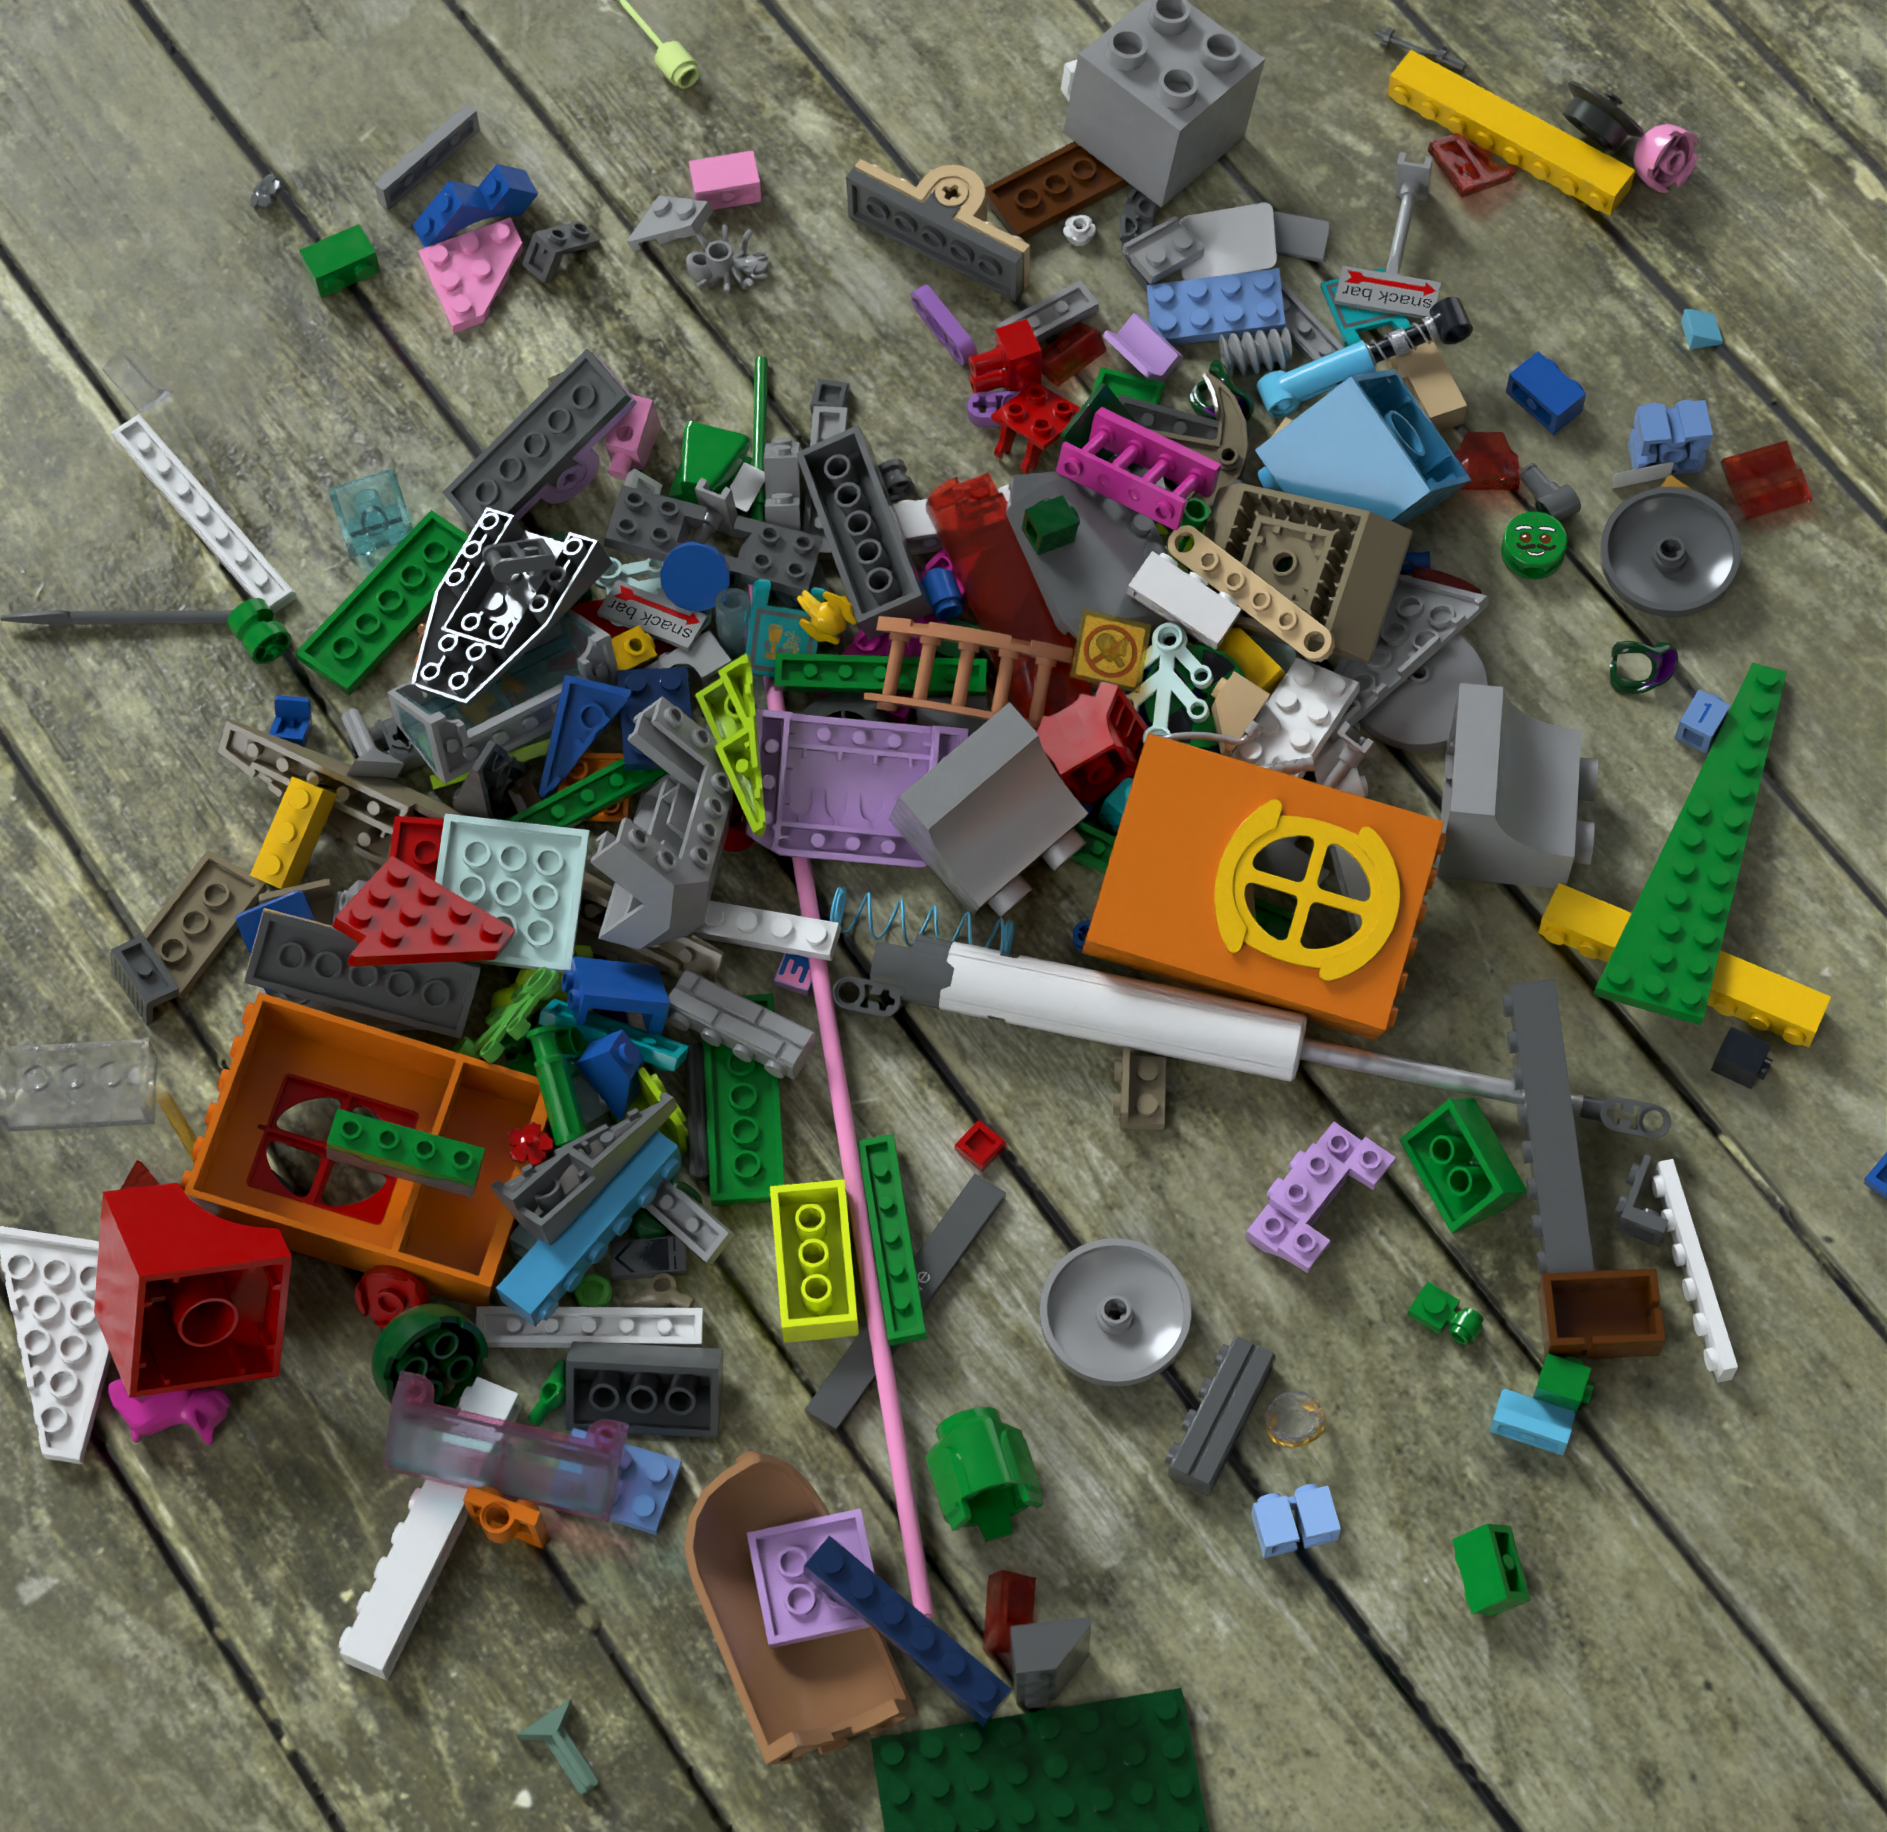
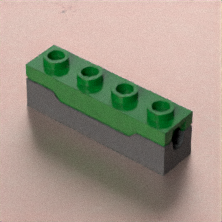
M337 1109L326 1145V1159L472 1198L477 1187L485 1154V1148L341 1109Z

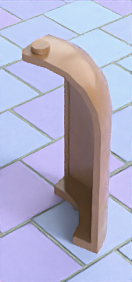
M749 1451L737 1457L735 1460L736 1464L724 1470L702 1490L688 1518L684 1549L690 1578L765 1763L775 1765L797 1762L803 1758V1755L814 1749H818L820 1756L848 1747L847 1739L865 1731H869L873 1737L917 1715L886 1640L873 1627L769 1649L747 1533L830 1515L811 1484L791 1464L772 1455L757 1453V1451Z

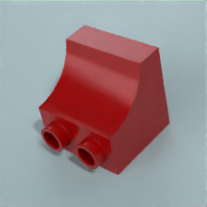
M179 1183L130 1187L103 1192L94 1314L129 1398L279 1376L292 1255L279 1228L242 1225L215 1216L194 1203L185 1194Z

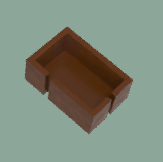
M1656 1269L1542 1274L1537 1294L1545 1359L1547 1353L1561 1358L1563 1356H1571L1579 1359L1582 1352H1586L1587 1359L1659 1356L1665 1343L1662 1309L1658 1308L1660 1294Z

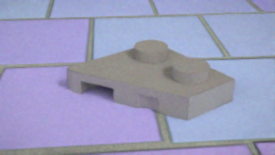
M659 195L627 239V243L632 250L636 251L642 249V243L645 241L656 239L659 244L671 242L676 238L697 235L712 214L713 209L708 201Z

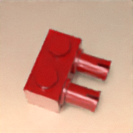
M1028 319L996 328V348L969 357V366L973 374L969 376V383L973 394L999 388L1006 389V391L1021 392L1034 381L1041 385L1042 350Z

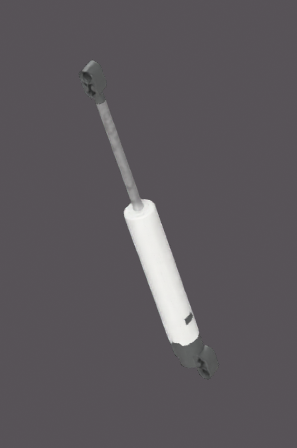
M921 934L916 936L913 948L877 942L870 979L843 977L833 987L834 1001L840 1007L877 1016L895 1015L902 1009L904 1002L985 1019L998 1020L1003 1018L1009 1024L1289 1082L1295 1079L1300 1060L1508 1103L1522 1104L1521 1091L1514 1090L1512 1080L1305 1038L1307 1023L1305 1013L1023 955L1013 958L1011 954ZM849 982L855 983L860 990L859 998L853 1003L847 1002L842 996V989ZM868 985L873 986L870 994L885 995L886 991L889 990V996L895 999L894 1005H888L886 1010H884L882 1002L868 1000L869 1007H865L864 1005L869 997ZM1570 1093L1573 1116L1600 1121L1607 1128L1614 1131L1648 1138H1659L1664 1136L1671 1127L1669 1112L1659 1105L1619 1096H1611L1604 1100ZM1616 1103H1621V1110L1634 1114L1633 1107L1640 1106L1635 1116L1636 1128H1629L1632 1120L1618 1118L1617 1124H1612V1117L1606 1115L1607 1109H1614ZM1650 1111H1658L1663 1117V1124L1656 1131H1648L1643 1125V1118Z

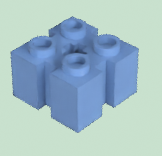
M1682 400L1676 403L1674 408H1665V404L1658 403L1637 406L1633 421L1635 429H1631L1628 441L1633 470L1674 462L1672 470L1675 471V474L1702 472L1706 460L1705 450H1709L1713 436L1706 401Z

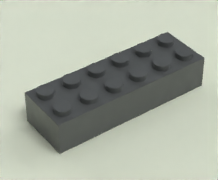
M859 425L796 452L847 596L852 604L855 618L868 639L871 640L886 633L876 630L879 616L917 620L933 613L872 447Z

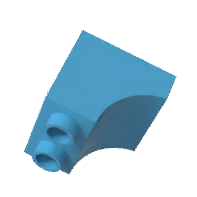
M1395 369L1350 376L1255 450L1265 464L1258 471L1259 480L1264 488L1371 511L1401 526L1425 511L1441 504L1472 481Z

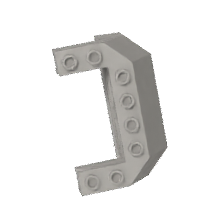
M663 696L634 717L633 722L636 725L634 732L628 736V741L667 771L668 774L641 792L633 821L625 817L621 821L617 837L606 831L597 838L596 843L599 844L597 854L590 861L591 864L615 881L598 939L639 950L688 936L704 924L730 828L734 789L714 747L718 744L716 739Z

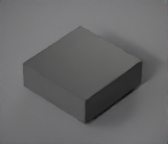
M817 378L810 404V412L813 413L814 406L846 407L850 393V383Z

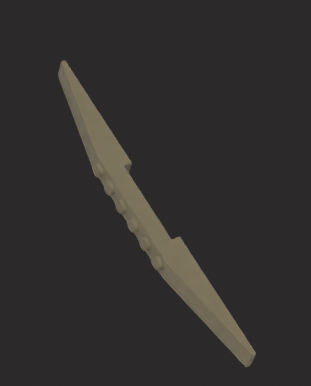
M229 719L226 721L218 753L251 777L257 776L268 784L267 788L279 797L284 796L292 776L337 794L324 825V830L336 839L341 837L354 847L353 851L358 855L381 866L389 859L395 816L444 819L445 814L468 816L385 777L347 775L352 766L348 763ZM585 871L575 945L591 946L593 954L605 956L606 960L655 965L659 971L670 973L669 976L679 979L685 970H689L714 983L716 982L725 953L692 933L688 936L640 950L598 939L613 887Z

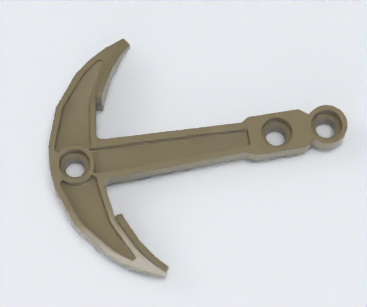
M1206 372L1202 375V378L1212 396L1217 421H1219L1217 438L1209 440L1157 430L1151 431L1222 464L1215 492L1209 498L1194 491L1186 498V500L1189 498L1201 499L1209 507V504L1215 499L1219 487L1231 485L1236 479L1241 480L1247 464L1249 445L1247 423L1235 396L1219 379ZM1228 452L1235 454L1231 461L1223 460V456Z

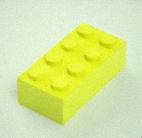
M845 1179L770 1186L781 1327L784 1343L858 1336L859 1329Z

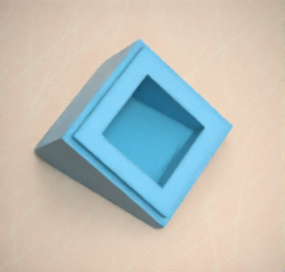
M1693 309L1684 310L1681 324L1689 349L1721 345L1723 343L1714 314Z

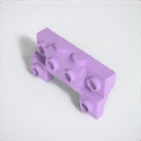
M1333 1122L1316 1144L1313 1143L1306 1152L1300 1150L1295 1155L1288 1167L1291 1171L1283 1180L1279 1177L1275 1180L1267 1192L1269 1197L1268 1205L1248 1228L1245 1239L1263 1252L1281 1257L1308 1274L1311 1266L1325 1249L1327 1250L1331 1241L1313 1229L1312 1226L1346 1184L1348 1176L1374 1190L1380 1178L1395 1163L1396 1157L1367 1137L1360 1140L1339 1124Z

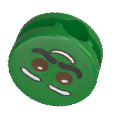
M1522 513L1514 517L1505 528L1501 544L1502 560L1506 567L1519 577L1532 580L1549 577L1563 563L1567 548L1566 531L1557 519L1546 513Z

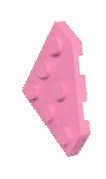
M511 217L418 250L420 260L453 333L486 321L495 297L500 295L510 276L509 271L513 263L521 256L523 244Z

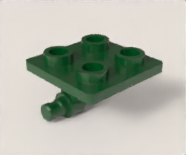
M1100 383L1061 432V437L1064 441L1082 449L1089 442L1094 415L1101 407L1136 424L1137 422L1110 388ZM1102 448L1095 456L1108 462L1114 453ZM1134 462L1127 467L1132 474L1138 468L1143 469V466Z

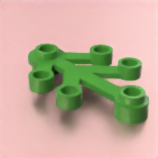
M546 967L537 970L527 983L521 984L513 992L510 999L514 1004L504 1007L497 1006L488 1014L485 1023L490 1028L474 1042L467 1036L461 1038L450 1051L480 1059L482 1056L489 1064L496 1061L505 1049L500 1041L506 1033L515 1040H519L527 1033L531 1023L526 1018L541 998L546 1001L557 991L559 987L557 983L559 974L555 970L549 971Z

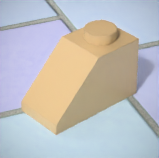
M1235 671L1228 680L1222 677L1211 693V696L1216 698L1211 707L1216 734L1234 738L1244 737L1246 734L1244 732L1252 720L1256 719L1270 694ZM1218 742L1221 755L1230 757L1237 747L1236 745Z

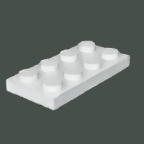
M1296 658L1255 719V722L1264 729L1256 740L1252 739L1244 745L1237 746L1230 757L1257 766L1294 759L1299 760L1311 756L1315 760L1360 692L1359 682ZM1306 772L1290 775L1302 779Z

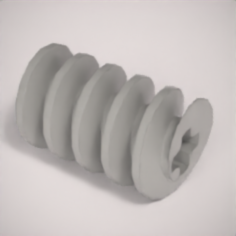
M1285 327L1282 330L1281 338L1276 329H1271L1268 339L1264 332L1259 330L1256 332L1254 340L1249 332H1244L1241 342L1238 336L1233 333L1229 336L1228 344L1224 337L1220 335L1221 360L1229 373V377L1233 376L1235 367H1238L1242 376H1245L1248 365H1252L1255 374H1259L1261 364H1265L1268 372L1271 373L1275 362L1279 363L1282 371H1286L1287 363L1292 359L1289 329Z

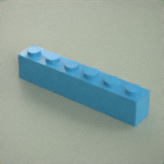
M656 1131L551 1246L540 1239L496 1288L501 1301L534 1327L542 1319L548 1320L557 1310L558 1301L567 1291L572 1292L580 1284L583 1279V1272L591 1263H598L604 1257L610 1241L616 1235L621 1236L626 1232L632 1223V1216L640 1207L645 1208L652 1202L659 1185L665 1179L670 1180L678 1172L681 1166L680 1161L682 1160L678 1145L659 1131Z

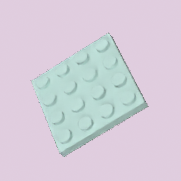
M445 814L435 882L516 929L513 939L495 960L468 962L532 970L546 967L549 971L555 970L559 973H563L564 970H571L590 838L589 830Z

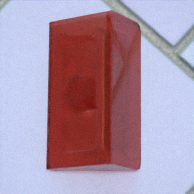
M1082 323L1074 326L1042 350L1041 373L1055 386H1060L1106 352V346L1100 331Z
M1006 1570L998 1571L988 1577L983 1640L984 1651L1010 1654V1627L1033 1624L1035 1577Z

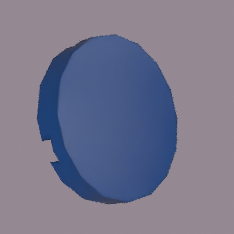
M686 542L676 546L666 556L660 571L661 586L667 598L676 606L688 611H705L716 606L725 597L730 584V567L724 555L714 546L706 543L704 545L696 542Z

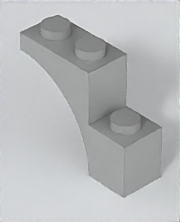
M791 438L772 439V443H766L764 452L765 522L802 532L800 464L796 452L800 451V442H792Z

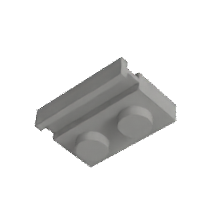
M1176 216L1123 244L1122 253L1131 258L1133 266L1150 285L1203 257L1205 248L1185 226L1182 227L1178 223L1179 219Z

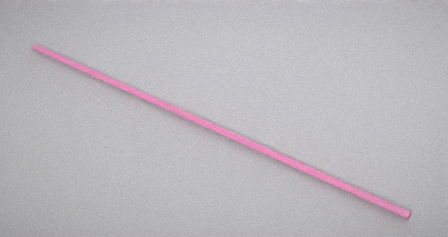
M748 584L749 595H750V601H751V607H752V591H753V585ZM763 676L768 710L786 711L783 691H775V678ZM792 857L801 916L820 919L810 858ZM808 957L912 1602L915 1608L931 1619L935 1615L891 1347L886 1329L827 960Z

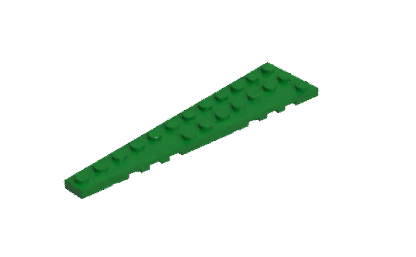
M1752 662L1602 973L1593 996L1697 1025L1702 1024L1787 671Z

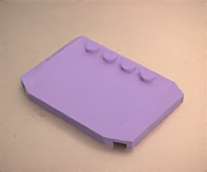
M756 709L766 831L763 836L758 837L753 833L746 818V836L779 856L912 868L927 866V863L892 825L889 818L898 797L968 738V729L934 725L931 727Z

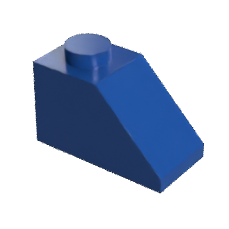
M622 1029L591 1041L576 1064L618 1119L624 1118L638 1096L640 1084L637 1070L643 1067L644 1057Z

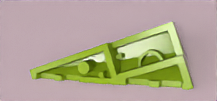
M745 653L718 670L721 678L696 693L695 696L718 743L714 746L749 825L753 833L761 837L766 831V818L751 658Z

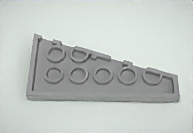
M1399 574L1371 663L1341 658L1333 671L1359 682L1360 692L1327 742L1334 744L1341 737L1337 732L1345 721L1353 727L1490 605L1488 596Z

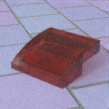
M1787 440L1723 458L1720 462L1728 485L1747 520L1809 503L1813 500L1802 468H1796Z

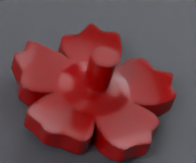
M533 1121L529 1125H524L523 1132L513 1128L508 1133L509 1146L514 1147L509 1151L512 1161L523 1164L527 1159L528 1163H531L534 1167L540 1165L546 1158L544 1152H549L553 1149V1139L549 1138L547 1133L540 1135L541 1124H536Z

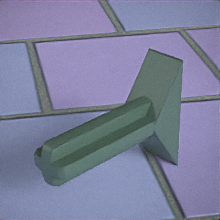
M569 1699L516 1736L519 1741H545L576 1791L580 1795H584L594 1790L599 1784V1780L564 1728L573 1707V1702Z

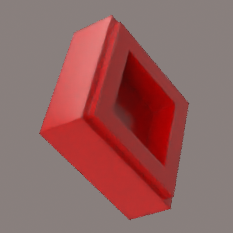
M978 1120L954 1145V1149L978 1170L983 1172L1007 1147V1142L982 1121Z

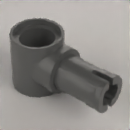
M1535 463L1527 465L1520 472L1519 479L1535 495L1536 512L1546 513L1562 522L1581 510L1580 499L1574 489L1567 484L1559 487L1557 483L1551 482Z

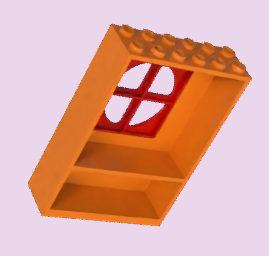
M258 992L254 1004L248 1002L242 1018V1024H245L242 1037L236 1035L233 1040L229 1057H232L230 1069H223L217 1085V1090L220 1091L218 1102H211L208 1107L204 1124H208L205 1137H197L192 1151V1158H195L192 1171L185 1170L180 1183L182 1190L202 1209L222 1219L254 1227L279 1228L288 1249L364 1273L375 1266L390 1265L402 1268L416 1276L429 1293L475 1307H489L510 1245L509 1237L514 1232L518 1221L493 1193L490 1185L499 1179L504 1184L521 1175V1168L529 1164L527 1159L525 1163L521 1164L512 1161V1158L509 1156V1151L514 1147L509 1146L508 1133L513 1128L523 1132L524 1125H529L534 1121L536 1124H541L540 1135L547 1133L550 1122L538 1077L493 1063L489 1064L480 1059ZM334 1098L341 1104L339 1109L353 1112L356 1107H363L382 1121L485 1148L484 1162L474 1197L379 1173L385 1177L386 1181L383 1187L371 1197L350 1205H326L322 1202V1196L332 1168L338 1163L337 1161L326 1159L327 1140L319 1141L280 1129L277 1126V1121L284 1112L299 1103L313 1099ZM271 1143H280L316 1154L320 1157L321 1162L307 1196L299 1197L293 1194L276 1178L267 1158V1149Z

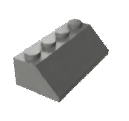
M572 1341L566 1359V1430L576 1428L595 1432L718 1438L723 1389V1349Z

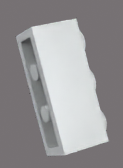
M1152 551L1128 585L1127 594L1167 621L1181 625L1187 634L1216 650L1239 617L1241 608L1236 606L1238 602L1225 592L1221 591L1218 594L1208 588V582L1198 574L1190 572L1188 575L1179 569L1177 561L1165 553L1158 555Z

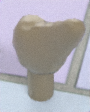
M661 1273L654 1276L649 1285L623 1300L620 1307L663 1308L672 1305L676 1308H692L695 1299L678 1292L675 1279L670 1274Z

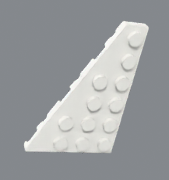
M0 1226V1261L6 1279L5 1284L11 1312L14 1316L18 1345L22 1353L27 1387L30 1390L34 1419L39 1432L38 1438L41 1452L45 1459L82 1464L112 1357L94 1314L99 1241Z

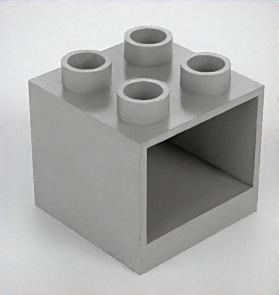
M1144 0L1078 54L1063 133L1162 208L1245 137L1265 59L1187 0Z

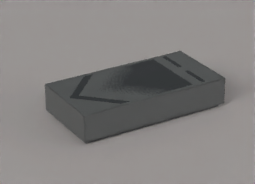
M677 1236L610 1241L613 1281L653 1278L661 1273H667L671 1276L688 1275L686 1244Z

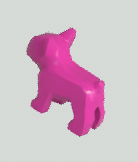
M122 1379L108 1384L112 1404L128 1425L132 1441L135 1443H139L142 1436H151L171 1426L185 1423L193 1427L204 1441L210 1445L213 1443L212 1435L214 1428L225 1420L227 1409L230 1406L227 1394L221 1389L195 1388L148 1395L141 1399L138 1397L129 1398Z

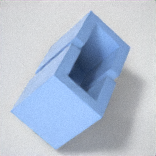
M1316 1484L1305 1485L1297 1488L1294 1496L1287 1497V1495L1280 1496L1279 1493H1271L1260 1497L1258 1502L1253 1503L1251 1516L1263 1558L1297 1550L1296 1542L1299 1541V1535L1292 1510H1294L1304 1548L1338 1541L1341 1528L1328 1485L1319 1488Z

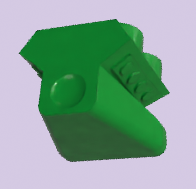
M688 421L683 430L682 460L667 497L699 505L695 487L701 478L708 481L711 492L721 495L725 487L730 488L743 463L751 465L753 458L746 456L750 448V438L745 434Z

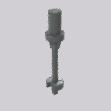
M1388 27L1385 32L1377 29L1375 36L1383 38L1381 45L1388 48L1392 42L1406 49L1413 50L1459 75H1462L1467 63L1448 56V52L1443 49L1439 51L1426 50L1393 36L1395 29Z

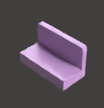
M1136 313L1131 315L1118 333L1107 330L1103 334V337L1146 378L1163 383L1184 358L1149 323Z

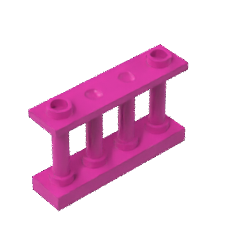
M1101 407L1094 415L1089 442L1082 449L1066 441L1062 444L1056 473L1177 531L1181 525L1187 502L1186 498L1193 491L1209 498L1215 492L1222 464ZM1102 448H1105L1119 456L1112 463H1109L1095 455ZM1134 462L1149 469V471L1140 478L1125 469ZM1162 477H1165L1180 485L1171 493L1155 484Z

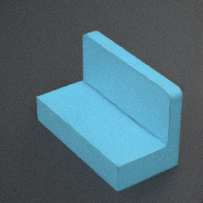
M1503 1389L1489 1432L1563 1456L1572 1431L1575 1412Z

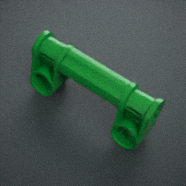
M551 1024L527 1031L525 1035L526 1039L531 1040L536 1062L533 1065L541 1088L555 1146L562 1147L587 1134L567 1063L579 1059L586 1049V1044L578 1027L574 1025L558 1026V1024Z

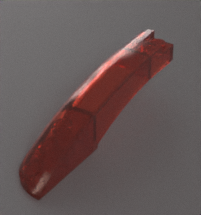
M986 473L961 483L957 477H954L941 484L928 497L925 506L926 512L956 572L981 630L1012 635L1014 639L1028 642L1036 640L1074 649L1071 663L1057 662L1056 668H1052L1043 716L1050 717L1053 714H1057L1077 701L1080 694L1094 696L1087 677L1075 674L1078 655L1069 634L1064 635L1054 623L1006 515L1007 501L1003 493L998 492L990 474ZM989 649L997 671H999L1001 657H998L999 651ZM1020 655L1019 660H1015L1008 701L1023 718L1028 719L1038 665L1035 664L1036 658Z

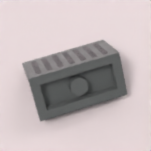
M144 934L111 949V970L146 1026L152 1024L153 1008L178 997V986Z

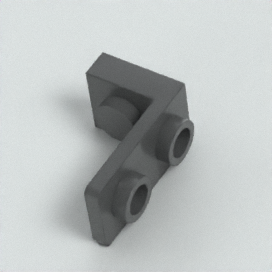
M580 221L534 232L522 265L542 283L553 282L564 254L597 246L600 238L586 224Z
M1644 1154L1641 1165L1633 1163L1626 1184L1632 1186L1629 1197L1621 1195L1614 1212V1216L1620 1218L1616 1231L1659 1246L1669 1220L1662 1218L1658 1212L1652 1209L1633 1207L1652 1157Z

